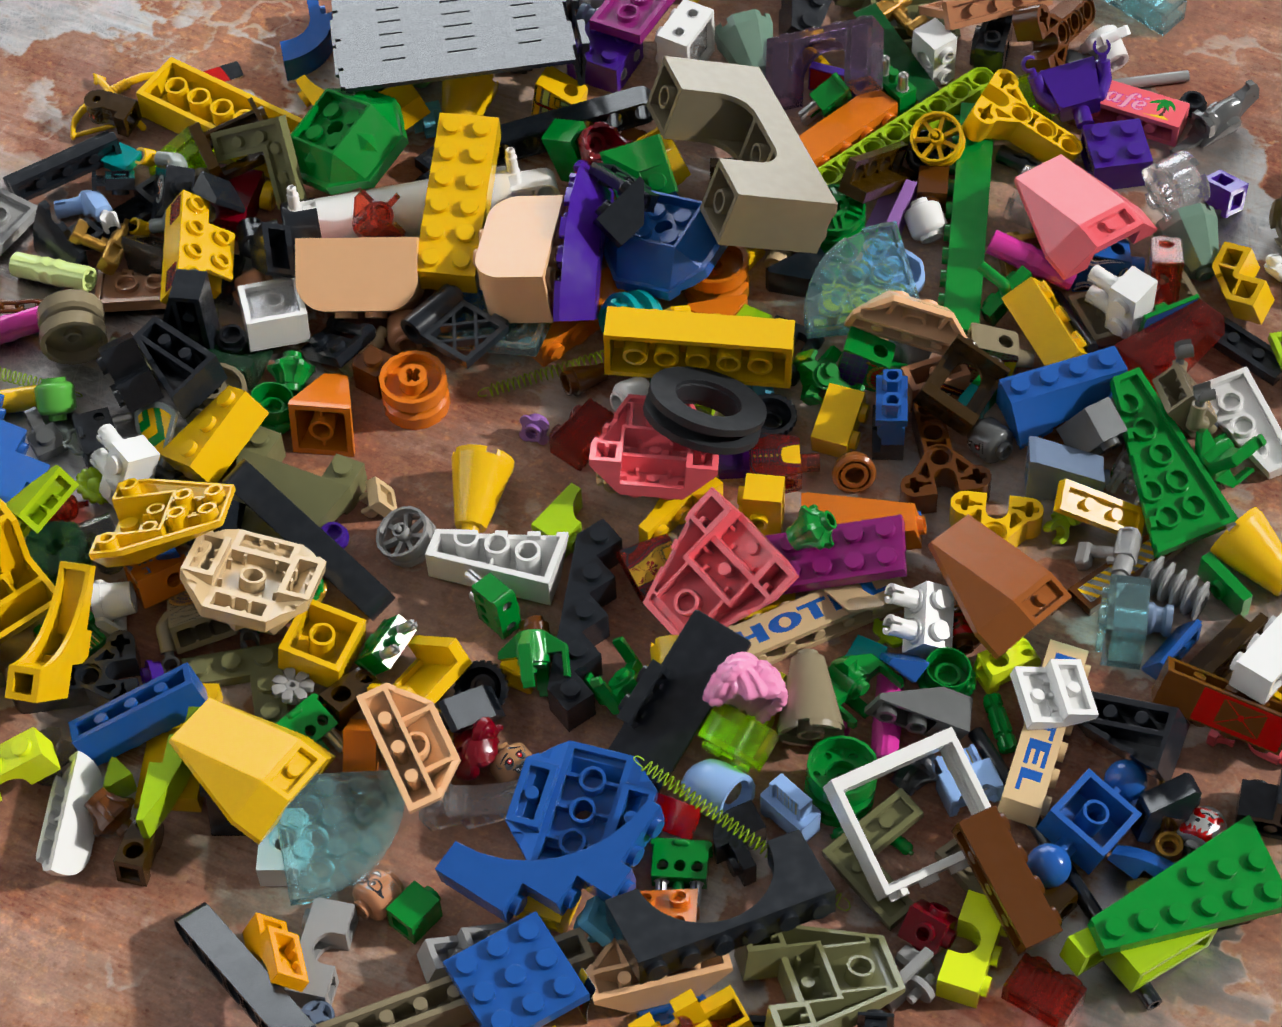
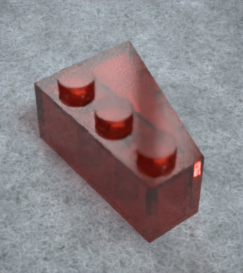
M1198 299L1114 346H1116L1128 371L1140 367L1155 392H1157L1152 380L1172 366V361L1176 359L1174 343L1178 340L1191 339V344L1194 347V357L1184 358L1188 363V372L1225 334L1224 316L1201 299Z

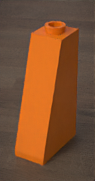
M810 492L801 493V507L806 505L809 508V506L815 504L820 511H830L835 517L837 524L902 514L905 523L906 550L922 548V535L927 534V526L924 515L919 516L915 503Z

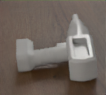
M1129 526L1118 530L1114 547L1093 545L1090 542H1079L1075 565L1078 570H1088L1092 566L1094 558L1107 559V564H1113L1112 587L1114 591L1112 596L1118 598L1119 592L1123 589L1126 580L1131 575L1133 565L1137 564L1143 538L1137 528Z

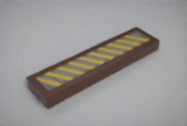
M1148 534L1142 537L1143 540L1137 564L1133 565L1131 575L1126 580L1125 586L1119 592V595L1137 583L1148 563L1151 561L1155 562L1158 559L1154 558ZM1186 546L1164 555V564L1184 551ZM1106 562L1068 588V592L1073 597L1072 600L1089 616L1115 599L1112 596L1114 591L1112 587L1113 564H1107Z

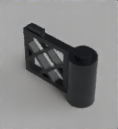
M449 284L442 285L400 322L404 334L416 344L424 342L467 369L510 332L507 319L496 313L491 316L464 300V294L460 288ZM465 312L474 317V321L457 322V319ZM491 327L495 329L491 335L479 336V329ZM474 330L473 337L457 338V331ZM453 332V339L438 340L436 338L440 333ZM475 345V349L467 356L458 352L457 347Z

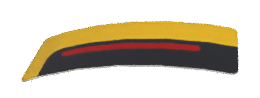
M581 968L578 976L590 993V1000L577 1008L587 1022L589 1004L596 988L584 968Z

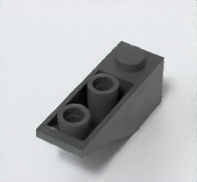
M946 687L880 693L865 707L864 713L876 717L881 722L892 723L906 728L911 733L922 734L927 737L952 727L960 741L970 732L973 697Z

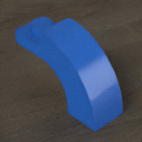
M307 0L310 22L306 30L295 38L280 41L287 81L312 73L326 62L333 51L330 20H333L332 12L326 13L325 5L319 6L318 0Z

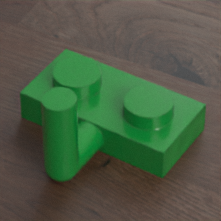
M985 261L977 268L980 274L999 288L996 294L991 293L982 304L981 312L983 318L991 326L994 327L1009 311L1001 297L1028 278L1033 277L1032 273L1023 265L1017 271L1010 272L1006 278Z

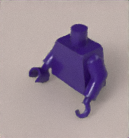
M1106 39L1107 49L1104 52H1098L1096 40L1094 41L1092 48L1095 54L1098 55V60L1096 61L1094 56L1040 72H1036L1035 67L1026 69V61L1028 59H1035L1033 55L1025 56L1021 61V68L1024 72L1030 74L1027 79L1036 103L1050 114H1056L1062 122L1074 119L1079 130L1082 129V125L1094 124L1091 114L1100 111V102L1107 98L1112 82L1110 59L1107 58V54L1111 49L1110 42Z

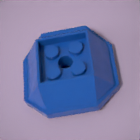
M652 191L660 196L654 208V213L644 212V225L620 248H617L606 237L603 256L617 289L625 291L645 290L655 298L670 301L680 295V291L706 279L728 246L718 245L700 210L702 201Z
M569 740L540 754L538 752L526 757L505 818L506 824L525 860L557 858L586 849L609 837L631 820L648 799L656 802L658 791L646 775V772H641L642 767L635 763L634 756ZM581 811L592 812L591 816L587 819L576 818V815Z

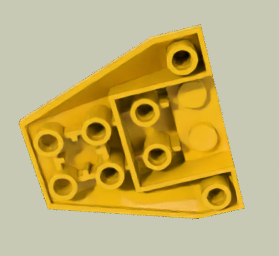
M130 478L119 482L112 497V503L119 522L114 532H106L95 537L89 552L90 560L107 568L139 564L223 526L236 490L234 484L151 478L140 480Z
M208 698L169 740V744L231 825L258 845L279 823L288 805L312 779L316 781L336 757L306 735L212 698Z

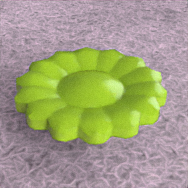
M93 467L82 469L76 476V482L79 484L76 490L77 493L81 494L84 500H89L91 504L98 503L103 505L104 503H109L99 491L103 475Z

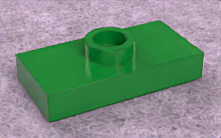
M1208 552L1200 559L1197 573L1199 578L1204 583L1206 581L1210 582L1209 590L1216 599L1221 600L1236 616L1238 614L1243 617L1248 615L1253 594L1213 553Z

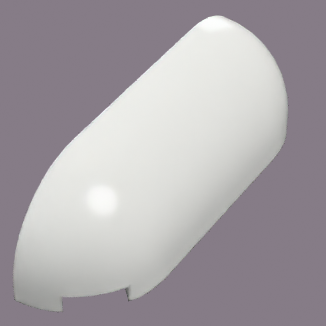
M80 751L75 752L68 758L72 763L62 778L56 775L36 852V861L42 864L43 871L54 876L65 877L81 872L89 862L95 838L93 822L84 804L103 787L104 781L94 761Z

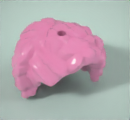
M737 652L729 655L723 663L718 665L716 672L711 675L710 681L704 689L702 700L708 702L711 707H720L723 704L734 705L740 711L746 710L748 715L755 716L756 723L763 725L766 721L771 720V716H775L777 712L782 711V707L786 706L788 691L780 672L766 660H758L756 656L748 652Z

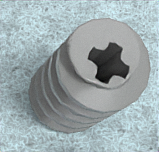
M1162 555L1155 562L1151 561L1148 563L1137 581L1136 588L1140 590L1146 586V594L1150 596L1158 592L1157 600L1163 603L1169 599L1168 603L1174 605V609L1181 604L1180 613L1187 615L1192 611V620H1196L1208 601L1210 582L1206 581L1201 587H1198L1199 576L1194 575L1189 581L1186 580L1188 570L1185 568L1178 574H1175L1176 563L1174 562L1164 568L1165 557Z

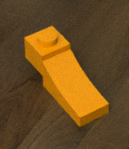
M256 912L242 932L245 947L258 961L264 962L271 983L302 992L309 983L299 935L288 932L285 921Z

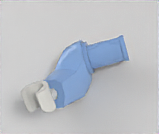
M82 190L77 197L54 201V210L58 219L83 214L88 218L93 216L97 222H101L106 234L110 233V227L117 226L121 229L117 213L113 211V208L99 190Z

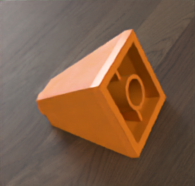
M323 373L289 400L288 409L293 452L336 455L337 453L347 457H354L355 443L348 375Z

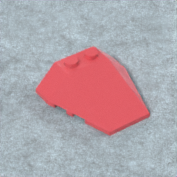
M628 394L614 412L613 420L610 423L606 422L603 426L602 434L599 438L595 437L592 440L589 455V466L618 494L635 498L644 496L661 498L663 500H683L718 476L719 454L693 450L666 438L656 431L644 416L643 405L646 395ZM686 404L687 406L697 410L694 404Z
M711 487L689 510L685 518L686 523L678 539H674L670 547L672 551L664 567H660L643 604L672 635H679L695 610L701 611L728 627L776 601L799 578V575L788 559L726 498Z

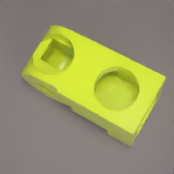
M1022 638L997 660L988 650L978 653L973 669L977 681L986 694H991L998 691L1001 684L1012 680L1010 673L1015 666L1039 667L1041 659L1026 638Z

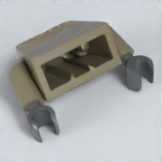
M1191 339L1178 340L1174 343L1176 359L1172 361L1170 368L1152 380L1167 414L1188 435L1196 437V432L1201 428L1208 429L1212 435L1219 426L1217 422L1218 417L1210 403L1211 400L1216 399V391L1211 389L1210 381L1197 384L1187 373L1188 363L1184 358L1194 357V347L1191 344Z
M186 590L178 596L167 600V611L162 614L156 625L160 653L165 656L161 663L164 674L168 672L170 667L182 665L179 659L175 657L174 652L177 651L178 654L237 634V631H234L227 623L200 616ZM246 628L239 630L241 633L240 648H248L245 642L247 640L255 641L256 646L260 645L257 631Z

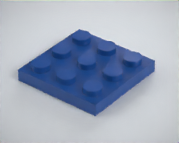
M537 911L443 961L444 969L480 1027H542L590 1000V993Z

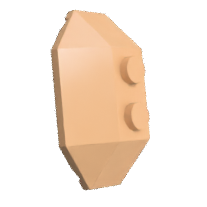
M888 290L854 308L844 322L846 327L850 328V326H853L873 335L939 355L945 354L958 334L968 338L955 314L950 309L938 305L933 300H920L898 290Z
M387 682L356 696L409 813L412 814L442 800L461 760L434 702L412 692L397 688L395 685Z
M613 938V941L605 946L585 972L596 988L592 997L594 1005L632 1013L669 1004L671 999L689 989H692L696 997L700 996L731 973L733 966L728 953L724 956H716L700 962L692 968H684L673 972L660 980L649 981L640 985L619 944Z

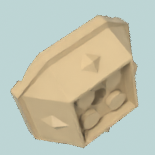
M225 529L217 532L212 530L195 539L180 568V580L200 616L227 623L234 631L246 628L275 635L292 618L308 610L325 573L327 561L321 557H316L311 550L302 544L242 529Z

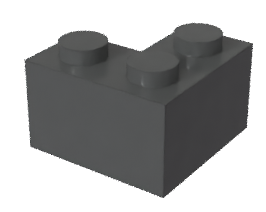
M1110 397L1084 408L1057 428L1066 446L1097 455L1104 454L1105 450L1111 447L1115 449L1125 444L1123 433L1128 430L1116 410L1114 399H1110Z

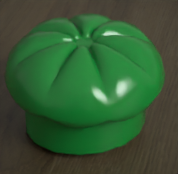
M264 382L255 386L251 391V396L269 412L260 426L281 434L291 430L288 403L294 397L292 391L287 386L276 382Z
M950 647L937 648L932 651L926 659L930 664L917 680L919 689L946 687L971 696L976 688L977 678L966 655Z

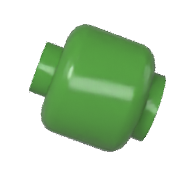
M66 376L41 379V384L34 388L36 408L40 415L48 416L49 422L68 420L67 414L76 411L75 386L72 382L66 381Z

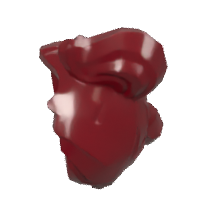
M595 122L592 126L586 127L578 138L581 160H586L590 166L593 162L603 163L599 152L633 142L629 139H624L616 127L609 126L605 122Z
M482 717L474 723L473 728L455 736L452 742L461 760L455 772L457 779L472 781L479 775L480 767H486L494 762L495 757L499 753L498 744L500 741L497 736L503 730V725H495L490 717Z

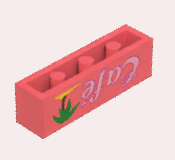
M1112 80L1107 98L1100 102V111L1091 115L1094 123L1140 118L1146 139L1175 147L1187 124L1190 103Z

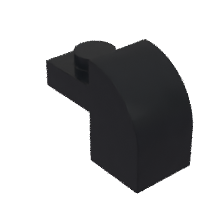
M752 800L737 805L721 815L720 819L728 813L726 822L734 817L732 825L739 821L736 831L740 826L744 825L742 834L750 828L747 838L755 832L753 841L758 836H761L759 844L766 840V825ZM725 816L719 824L714 826V859L716 864L726 861L732 876H738L745 887L756 882V863L749 851L755 848L758 839L749 847L753 835L743 843L747 832L738 839L742 828L735 835L732 834L736 825L727 832L731 821L722 828Z

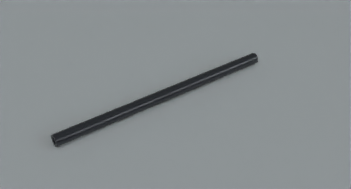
M974 728L968 734L969 739L975 745L982 759L991 758L1005 787L1010 771L1009 767L983 728ZM1039 816L1036 828L1043 820L1041 816ZM1026 825L1039 845L1052 843L1035 827ZM1071 863V872L1065 882L1078 892L1077 904L1090 921L1092 917L1103 910ZM1151 982L1135 990L1147 1010H1152L1162 1003V999Z

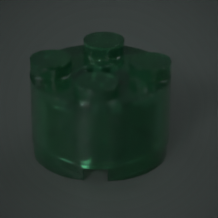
M48 522L38 534L31 530L25 539L30 556L54 585H56L60 561L93 565V560H90L89 557L90 550L85 535L75 522Z

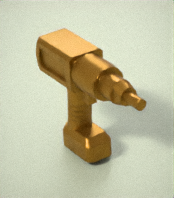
M881 0L876 3L889 22L895 19L906 29L907 34L912 38L914 29L930 21L925 15L918 16L913 20L906 15L908 13L906 7L913 0Z
M79 218L68 241L75 245L82 244L101 252L102 254L96 267L107 275H113L119 267L127 248L129 219H124V222L120 224L121 229L117 227V230L111 234L109 239L102 237L100 240L86 234L89 226L86 221Z

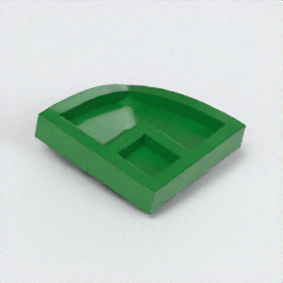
M661 134L599 152L603 163L614 164L635 178L640 176L644 183L651 187L652 191L666 194L679 192ZM614 189L616 197L618 198L619 196L617 195V191Z

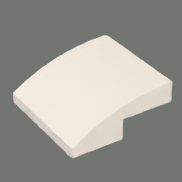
M1050 659L1046 667L1015 666L1010 673L1027 730L1052 729L1075 725L1096 719L1099 715L1081 659Z

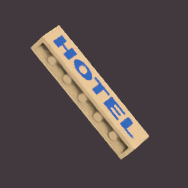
M900 577L854 584L882 600L885 606L882 609L851 613L847 612L822 589L812 590L806 596L794 601L783 602L775 609L765 613L754 614L748 620L734 626L730 625L728 628L751 642L748 653L756 656L758 660H766L772 665L798 654L799 650L813 648L872 623L876 618L881 619L888 614L904 609V607L885 603L884 597L892 596L884 593L889 583L906 586Z
M1050 639L1042 667H1046L1050 659H1081L1088 679L1091 665L1085 663L1089 651ZM1024 722L998 806L999 813H1004L1007 819L1036 828L1039 816L1047 815L1052 801V797L1046 795L1048 788L1055 789L1060 770L1054 768L1056 761L1063 762L1068 743L1062 742L1063 736H1071L1074 725L1052 729L1027 730Z

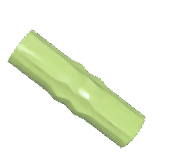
M15 252L9 262V272L12 276L44 284H52L57 287H67L89 292L94 289L97 281L95 268L66 262L61 259Z

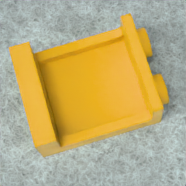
M414 635L408 642V646L417 659L392 685L429 699L435 704L472 662L457 638ZM371 683L367 690L369 691L382 684Z

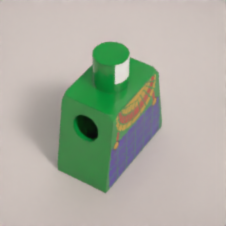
M850 326L838 368L840 378L849 385L863 384L866 387L865 390L876 392V375H883L884 369L901 370V367L907 366V364L893 360L896 349L894 343Z

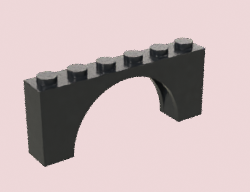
M798 829L767 841V862L773 875L770 886L764 896L753 907L733 918L708 923L680 920L653 907L642 896L638 888L605 900L607 924L639 984L660 980L673 972L684 968H692L705 960L716 956H724L737 948L758 943L769 936L793 930L801 924L825 918L829 914L836 912V889L800 830Z

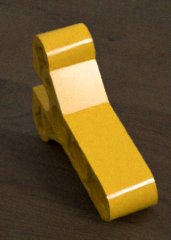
M1007 69L997 70L962 124L965 137L973 142H980L984 139L1008 140L1025 152L1033 155L1042 163L1060 154L1074 163L1083 149L1081 141L1075 135L1029 107L1018 87V78L1012 71Z
M960 491L951 498L949 524L951 526L969 514L1015 547H1018L1027 539L1036 538L1041 533L1044 507L1037 499L1010 495L1007 515L1001 519H994L986 513L987 493Z

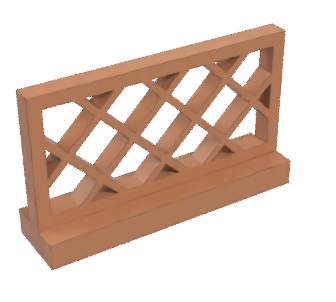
M941 0L918 6L919 15L944 19L945 29L955 30L1010 16L1016 7L1037 4L1050 6L1053 5V0Z

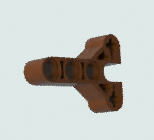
M1063 0L1051 11H1049L1045 4L1020 6L1013 10L1012 23L1017 42L1033 41V51L1030 55H1033L1035 59H1028L1026 61V69L1035 67L1036 72H1040L1065 64L1069 43L1095 19L1096 9L1093 0Z
M913 402L912 430L920 461L912 474L906 475L900 482L899 502L915 503L917 511H921V514L937 512L938 500L937 488L948 487L953 490L954 494L960 491L987 493V503L990 498L992 481L990 470L982 465H974L952 449L946 424Z

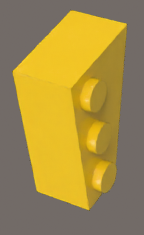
M1030 277L1001 297L1044 366L1087 354L1084 349L1087 345L1085 340L1077 330L1074 331L1069 322L1070 317L1058 303L1046 281H1039Z
M228 385L159 452L160 456L175 470L181 471L185 477L198 482L218 483L269 412L245 390Z

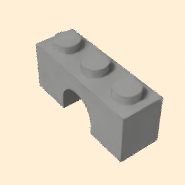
M314 897L311 909L307 908L302 919V928L304 930L299 940L309 983L302 992L282 986L284 991L300 1008H303L305 1004L313 1000H324L332 1006L339 984L335 966L320 963L318 959L325 951L330 949L350 950L359 921L355 904Z

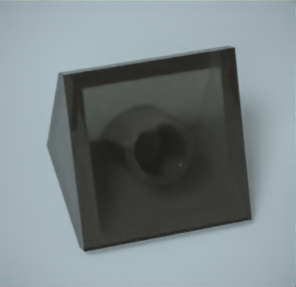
M153 235L122 237L121 244L129 270H134V272L145 276L152 273L162 275L164 239Z

